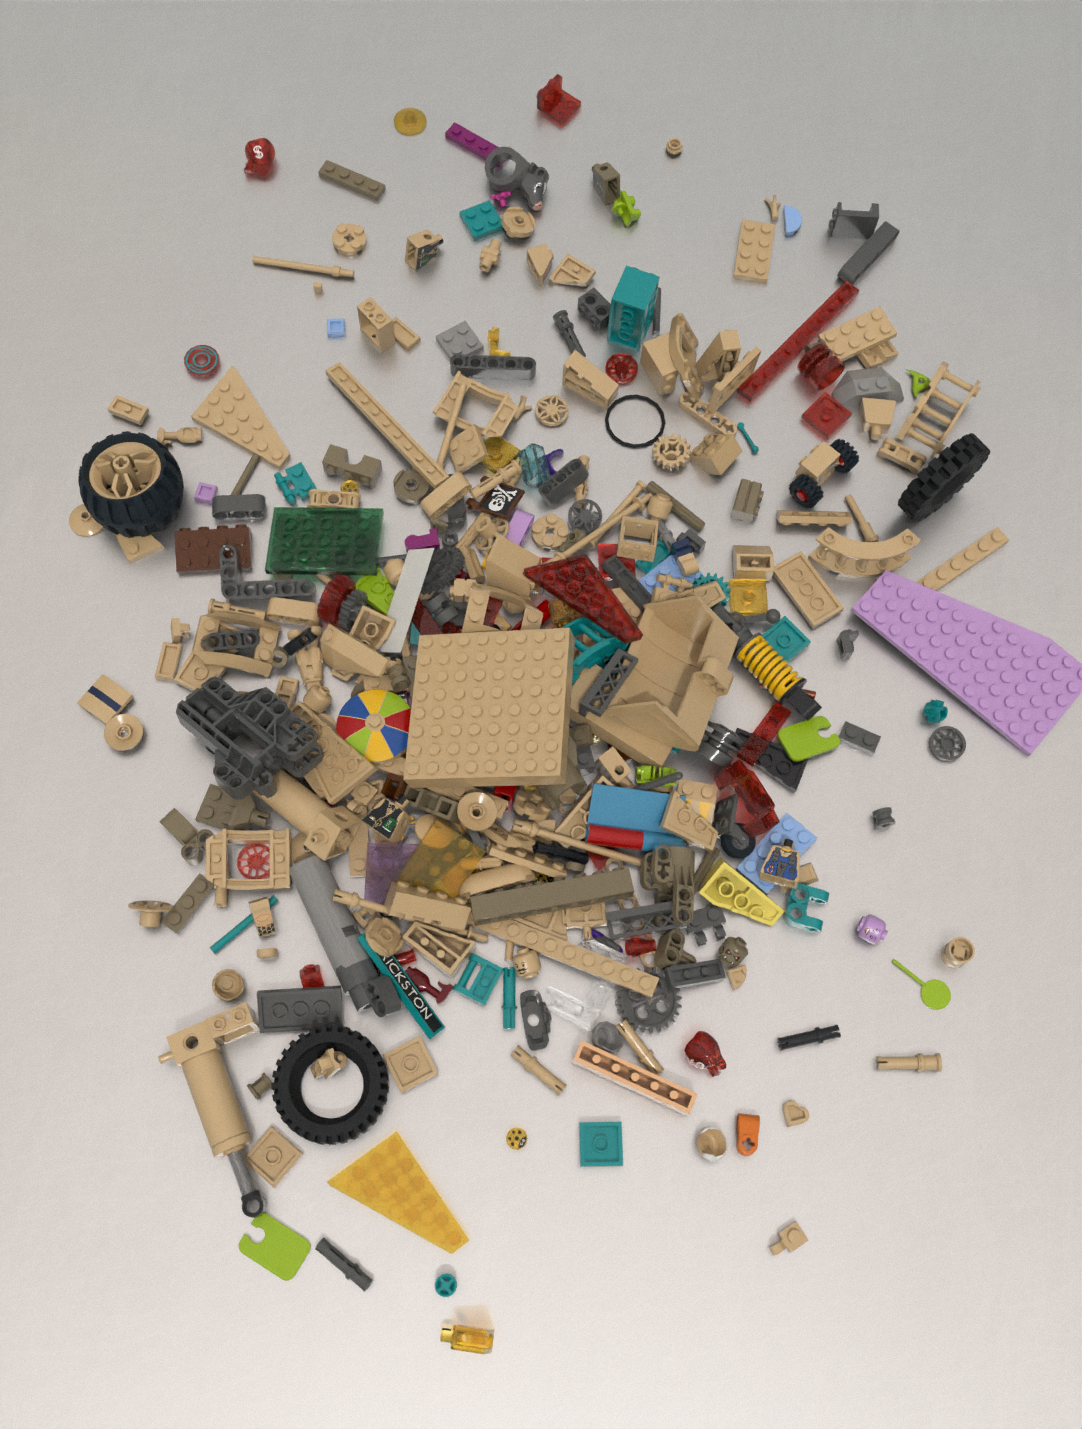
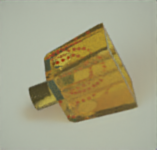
M454 1325L453 1329L442 1328L440 1341L451 1343V1349L489 1354L492 1353L495 1329ZM463 1334L466 1335V1342L462 1339Z

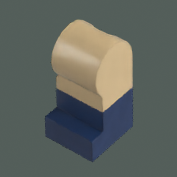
M688 538L672 543L670 552L682 575L687 577L698 573L699 565L691 550Z

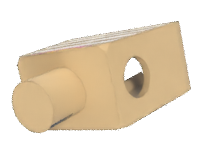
M613 746L595 761V769L614 786L617 784L624 788L634 786L627 777L632 772Z

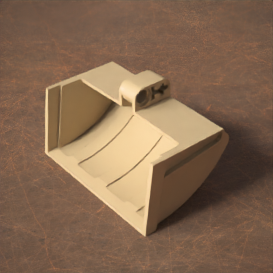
M698 595L647 604L627 653L639 659L638 663L605 712L609 716H616L634 730L653 740L686 751H698L717 697L728 694L734 678L728 667L739 637ZM624 659L622 667L630 666L632 662ZM620 672L618 673L616 680L621 679Z

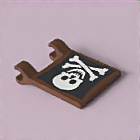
M483 476V477L480 479V482L482 483L483 481H485V480L488 479L489 477ZM501 483L488 491L480 503L473 498H468L465 503L469 505L468 509L470 511H480L508 520L525 491Z

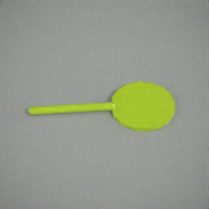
M892 960L896 966L922 985L921 998L927 1007L940 1010L949 1004L951 992L944 982L932 979L924 983L898 961Z

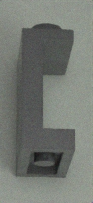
M838 202L836 208H833L832 219L829 221L831 237L869 239L874 233L879 220V204L872 203L869 211L842 210V202Z

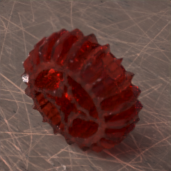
M337 574L328 582L319 599L317 613L320 619L330 624L338 623L341 603L347 599L348 595H351V591L356 589L354 580L346 575Z

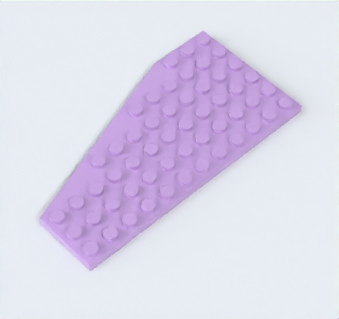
M885 570L850 610L1027 756L1032 754L1082 692V663L1052 639Z

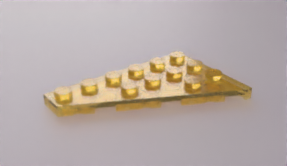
M397 1131L327 1181L333 1188L451 1254L470 1241Z

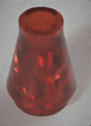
M631 937L625 941L626 954L634 958L656 951L655 939Z

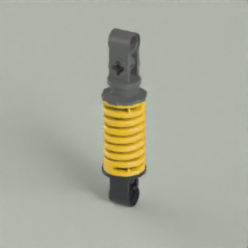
M717 603L712 608V611L727 626L731 625L733 632L739 637L735 648L737 652L734 658L743 663L744 667L748 668L749 672L763 684L765 689H768L770 694H774V698L780 705H784L789 701L809 721L822 707L802 689L807 680L803 677L797 678L798 672H792L793 667L791 665L787 666L788 662L786 660L782 661L783 657L778 655V652L773 650L771 645H768V642L760 632L753 635L748 627L742 628L731 617L730 613L720 603Z

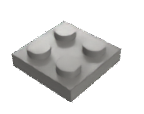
M466 321L436 335V341L449 359L456 354L475 355L484 350L483 344Z

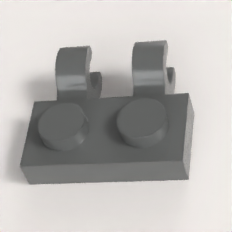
M711 905L693 912L690 927L685 929L688 935L694 934L698 947L706 945L707 942L703 930L713 928L717 941L725 938L726 932L722 924L726 923L722 908ZM683 914V915L681 916V918H682V921H685L684 914Z

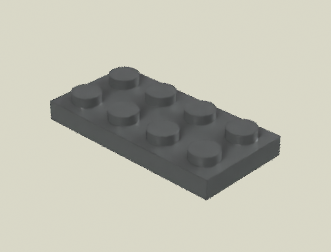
M341 985L257 991L260 1033L301 1031L312 1028L317 1030L321 1029L320 1026L324 1025L328 1028H331L332 1025H338L340 1028L344 1026Z

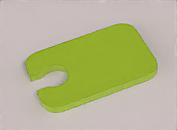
M817 716L809 721L805 720L784 727L777 734L789 758L796 762L836 749L840 745V739L836 733L828 738L819 735V729L831 727L830 722L824 716Z
M266 1213L254 1218L251 1225L264 1230V1240L260 1243H254L249 1236L244 1234L239 1242L240 1252L282 1280L289 1281L293 1279L310 1252V1242Z

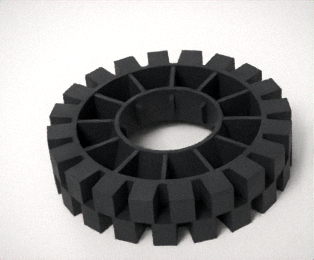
M973 433L962 436L960 440L957 439L950 447H946L940 452L938 458L932 459L928 463L929 466L927 468H923L917 474L918 478L910 482L907 486L908 488L901 494L897 505L913 522H919L927 518L933 511L936 512L940 509L944 502L947 503L952 499L953 494L958 493L964 487L963 485L975 476L974 474L981 469L982 464L988 459L991 452L990 449Z

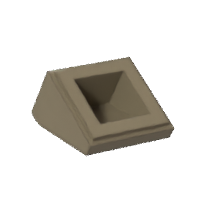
M431 518L430 520L431 529L436 528L437 532L442 534L450 531L452 523L437 518Z

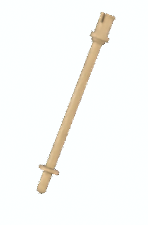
M647 493L642 498L635 496L632 499V505L563 553L556 552L554 557L542 564L544 571L549 574L557 567L564 566L568 557L622 520V515L629 516L636 510L644 511V504L649 502L653 495Z
M516 818L513 821L515 825L512 826L511 831L526 834L530 838L540 836L639 866L641 872V858L598 845L586 844L584 841L541 829L535 822L531 824ZM647 858V863L649 866H651V861H648Z
M337 888L334 890L333 902L349 905V908L352 909L360 906L388 914L383 904L362 899L356 892L352 894ZM399 913L396 914V917L405 919L404 916L400 915ZM415 916L412 920L405 919L463 936L467 940L488 941L486 934L472 931V925H469L463 931L440 926L435 920L429 924L424 923Z

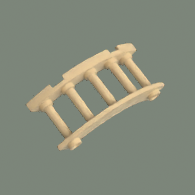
M944 361L928 385L931 387L929 392H924L896 436L900 440H903L905 436H911L934 449L930 456L932 458L935 457L936 453L940 455V452L946 446L943 444L944 440L972 396L976 397L981 389L978 387L980 384L979 380L972 386L949 373L947 368L950 364ZM941 379H946L970 392L963 404L938 391L936 386ZM935 397L959 410L953 421L929 408L928 404H926L928 399ZM920 413H925L948 426V429L942 434L920 422V419L917 417ZM915 427L920 429L921 431L939 440V443H936L935 441L929 439L928 437L920 434L919 432L913 429Z
M828 527L816 538L820 545L808 556V559L822 569L839 573L840 576L860 579L879 577L885 570L893 572L905 565L911 559L907 551L919 544L921 539L907 528L899 535L888 540L861 542L846 538Z

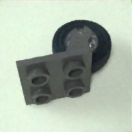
M738 794L731 795L715 804V816L712 827L719 832L717 838L720 839L722 849L728 856L735 859L749 856L756 845L755 835L751 828L743 823L734 822Z

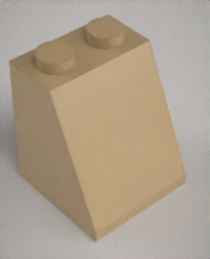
M670 332L646 341L642 345L640 364L659 396L672 392L675 389L678 370L672 361L669 351Z
M497 535L486 559V585L530 597L532 590H535L537 587V577L542 575L543 566H540L541 558L507 538Z

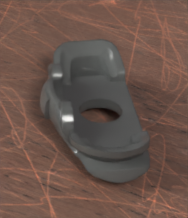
M527 990L520 994L525 1035L529 1048L533 1051H539L546 1048L549 1042L548 1033L551 1032L550 1024L552 1018L546 1003L542 1001L541 994L537 990ZM531 1014L536 1015L539 1018L538 1025L531 1026L528 1023V1016Z

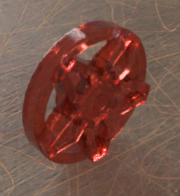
M616 354L607 360L605 372L616 383L626 384L633 381L637 376L638 364L631 355ZM627 374H628V375L633 374L630 378H627V379H626Z

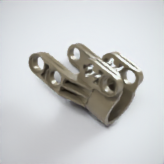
M570 735L568 739L566 784L534 785L552 811L560 808L562 802L559 797L566 790L571 788L578 796H582L587 792V783L578 771L576 744Z
M660 845L654 851L642 857L640 884L647 891L656 889L654 904H658L662 900L666 902L673 901V917L671 920L679 925H686L692 921L694 912L695 852L690 848ZM659 850H664V851L666 852V854H665V853H662V852H658V851H659ZM648 857H652L651 866L647 863ZM650 875L651 880L654 882L651 886L650 882L647 881V879L650 878ZM679 894H688L687 901L680 899ZM680 910L686 912V921L679 919L678 913ZM657 916L654 918L653 925L660 927V921L665 919ZM670 931L658 932V934L664 935Z

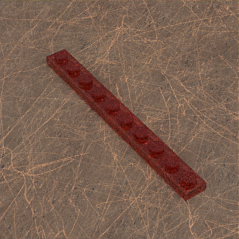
M845 281L738 388L737 392L751 402L804 349L805 345H808L858 295L859 289Z

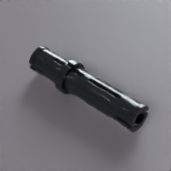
M536 841L532 847L533 853L546 855L550 859L557 858L584 865L589 860L588 853L559 847L555 843L547 844Z
M836 1024L821 1029L816 1027L812 1031L778 1037L777 1043L780 1044L778 1045L779 1050L783 1051L816 1042L821 1044L825 1040L840 1038L841 1034L840 1032H834L839 1031V1027Z

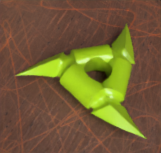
M907 370L913 376L912 389L917 399L919 391L929 388L928 385L931 380L919 372Z

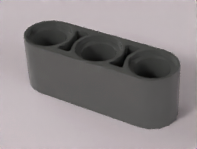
M573 459L543 482L538 491L546 504L555 505L588 478L589 472L580 459Z
M219 495L212 498V517L215 519H249L265 516V496Z
M254 630L216 632L202 637L201 647L205 651L212 652L249 649L259 644L260 636ZM247 635H249L252 639L251 644H248L246 642ZM228 636L232 637L234 641L232 646L228 644ZM209 638L214 639V647L209 645Z

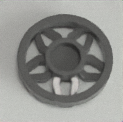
M589 499L576 501L568 512L569 524L573 529L583 524L586 531H580L584 534L593 532L600 526L602 521V511L599 505ZM586 502L583 506V509L582 507L577 506V504ZM590 503V509L588 510L586 507ZM593 505L595 506L598 512H591L593 509ZM572 511H573V513L577 516V517L573 520V522H572V517H571V516H572ZM593 514L599 515V517L593 518ZM577 520H579L580 523L577 524V525H574L575 522H576ZM598 520L596 526L593 528L592 521Z
M942 726L937 728L930 736L929 746L932 754L937 758L950 762L962 756L966 749V740L958 729L951 726ZM948 730L949 732L945 736L940 731ZM956 735L960 738L961 743L955 740ZM934 738H935L936 742H939V743H936V744L934 745V743H933ZM954 751H960L958 755L954 756Z

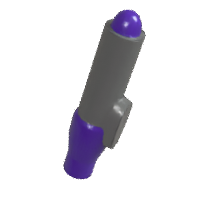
M591 928L592 937L597 942L607 946L616 953H623L620 945L610 940L603 933Z

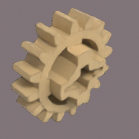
M674 433L671 434V437L664 434V439L658 437V442H654V448H652L653 460H657V466L662 464L663 470L666 467H669V471H672L673 467L679 470L680 465L685 467V463L690 460V443H687L686 438L681 440L680 434L677 437H674Z

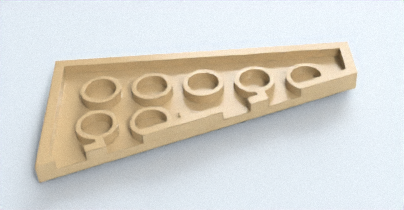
M298 701L289 708L317 733L318 743L316 745L322 750L323 760L312 770L329 804H336L378 770L303 702ZM293 724L296 729H299V724ZM306 735L310 740L314 737L313 735ZM315 751L311 752L309 754V757L315 758L319 755V753Z

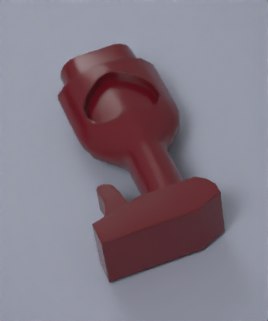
M409 966L405 971L419 992H427L435 997L438 1005L445 1002L454 987L450 983L446 985L439 981L438 985L442 989L440 992L430 984L428 976L416 967L413 969Z

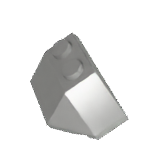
M882 367L847 371L832 392L835 409L859 406L862 397L894 401L904 400L900 383Z

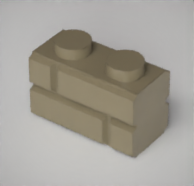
M741 479L731 518L751 523L753 517H757L760 508L757 506V502L762 501L764 491H761V483Z

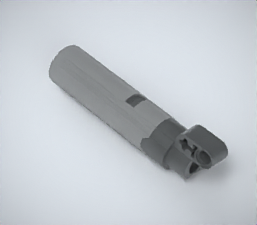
M315 854L296 862L290 868L289 873L345 995H350L357 1012L373 1008L378 1017L399 1012L401 1010V1001L395 987L388 976H379L371 957L358 941L357 937L361 934L348 906L332 901V897L335 895V888L338 890L340 888L327 860L323 861Z

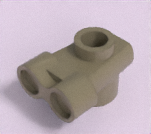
M575 528L574 531L568 534L567 540L562 542L558 549L564 552L587 535ZM578 552L571 555L570 558L574 560Z

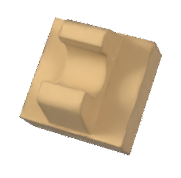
M172 618L170 626L172 643H180L181 638L189 637L190 626L189 624L180 623L179 618Z

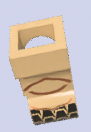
M263 897L249 901V907L259 938L275 934L276 931L268 898Z

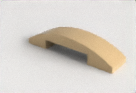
M473 811L474 816L480 815L479 812ZM496 822L489 828L482 830L491 840L506 847L532 846L536 842L525 834H512Z

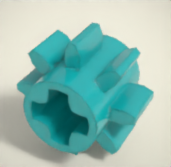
M936 699V701L931 700L925 704L923 713L925 716H928L927 721L940 723V721L947 717L948 709L943 706L944 701Z

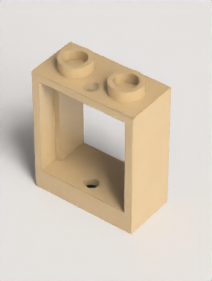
M372 297L357 305L360 331L383 354L395 345L393 320Z
M622 515L617 556L653 562L659 521ZM624 535L651 539L650 544L625 541Z
M246 1002L206 1019L212 1039L221 1046L260 1030L255 1012ZM227 1013L230 1014L229 1018H226Z

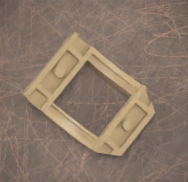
M679 313L671 321L669 333L670 356L680 373L681 382L684 383L687 391H689L692 397L699 398L701 396L700 391L704 390V385L696 373L697 353L694 349L695 345L699 344V341L683 313Z
M458 371L432 413L449 423L460 383H464L467 385L465 394L468 393L477 399L498 406L486 428L478 426L481 436L502 437L518 410L516 403H513L508 392L505 394L490 389L472 378L468 379ZM459 417L455 424L456 427L462 430H466L473 425Z
M472 583L462 633L502 631L483 625L489 596L513 603L525 609L521 630L541 628L543 612L529 600L500 588Z
M214 612L202 615L199 618L192 653L197 658L199 657L207 666H223L252 674L257 673L268 678L273 668L271 665L274 657L273 650L276 647L278 633L281 629L277 624L241 614ZM220 622L256 628L260 636V642L255 646L252 658L229 653L205 651L201 647V639L205 635L218 632ZM209 638V645L214 647V639Z
M222 829L215 836L212 835L206 839V880L223 889L266 890L291 888L292 879L289 870L291 868L292 838L290 829L279 831ZM228 843L270 844V878L228 879Z

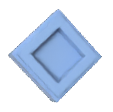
M327 319V336L345 337V319Z

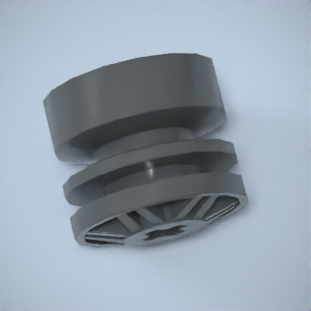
M709 721L707 725L714 730L712 733L705 730L704 734L709 738L707 741L702 739L696 752L727 770L733 761L732 756L727 752L729 750L738 752L739 749L732 746L733 742L735 741L742 745L744 741L727 727Z

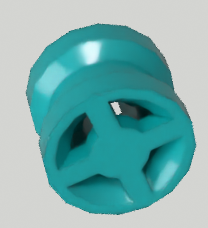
M450 1274L440 1275L435 1282L436 1292L442 1297L453 1295L457 1288L456 1279Z

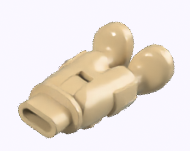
M320 626L310 627L311 632L318 637L310 643L309 650L305 646L295 653L296 665L300 670L303 685L306 686L307 692L312 686H321L323 682L322 664L324 658L322 649L318 647L319 639L323 634L322 627ZM289 631L287 633L288 639L291 641L303 631Z

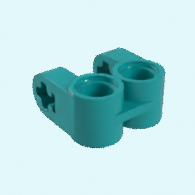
M798 884L797 889L792 888L788 894V901L783 914L784 921L789 926L820 933L823 921L807 916L806 910L809 901L827 904L830 893L822 889ZM795 892L802 893L804 899H797ZM790 911L798 912L799 918H793Z

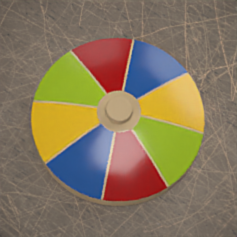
M385 690L364 691L353 696L342 707L337 718L336 731L372 765L385 764L399 758L407 750L411 708L404 699L392 692Z

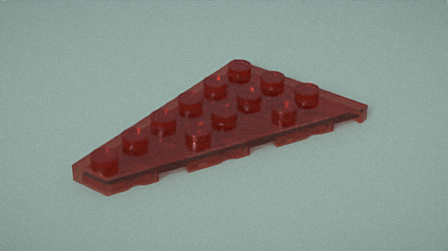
M587 554L524 569L523 574L525 577L623 643L641 640L643 633Z

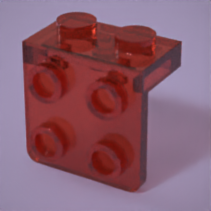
M557 74L548 81L543 89L538 91L536 96L537 109L563 124L581 107V101L562 90L563 77Z

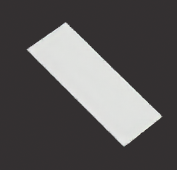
M434 548L408 550L387 617L396 620V623L389 638L380 646L377 652L401 653Z

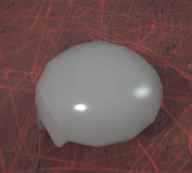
M605 1021L598 1023L593 1028L592 1043L595 1047L608 1053L617 1052L623 1047L625 1038L616 1029L615 1024Z

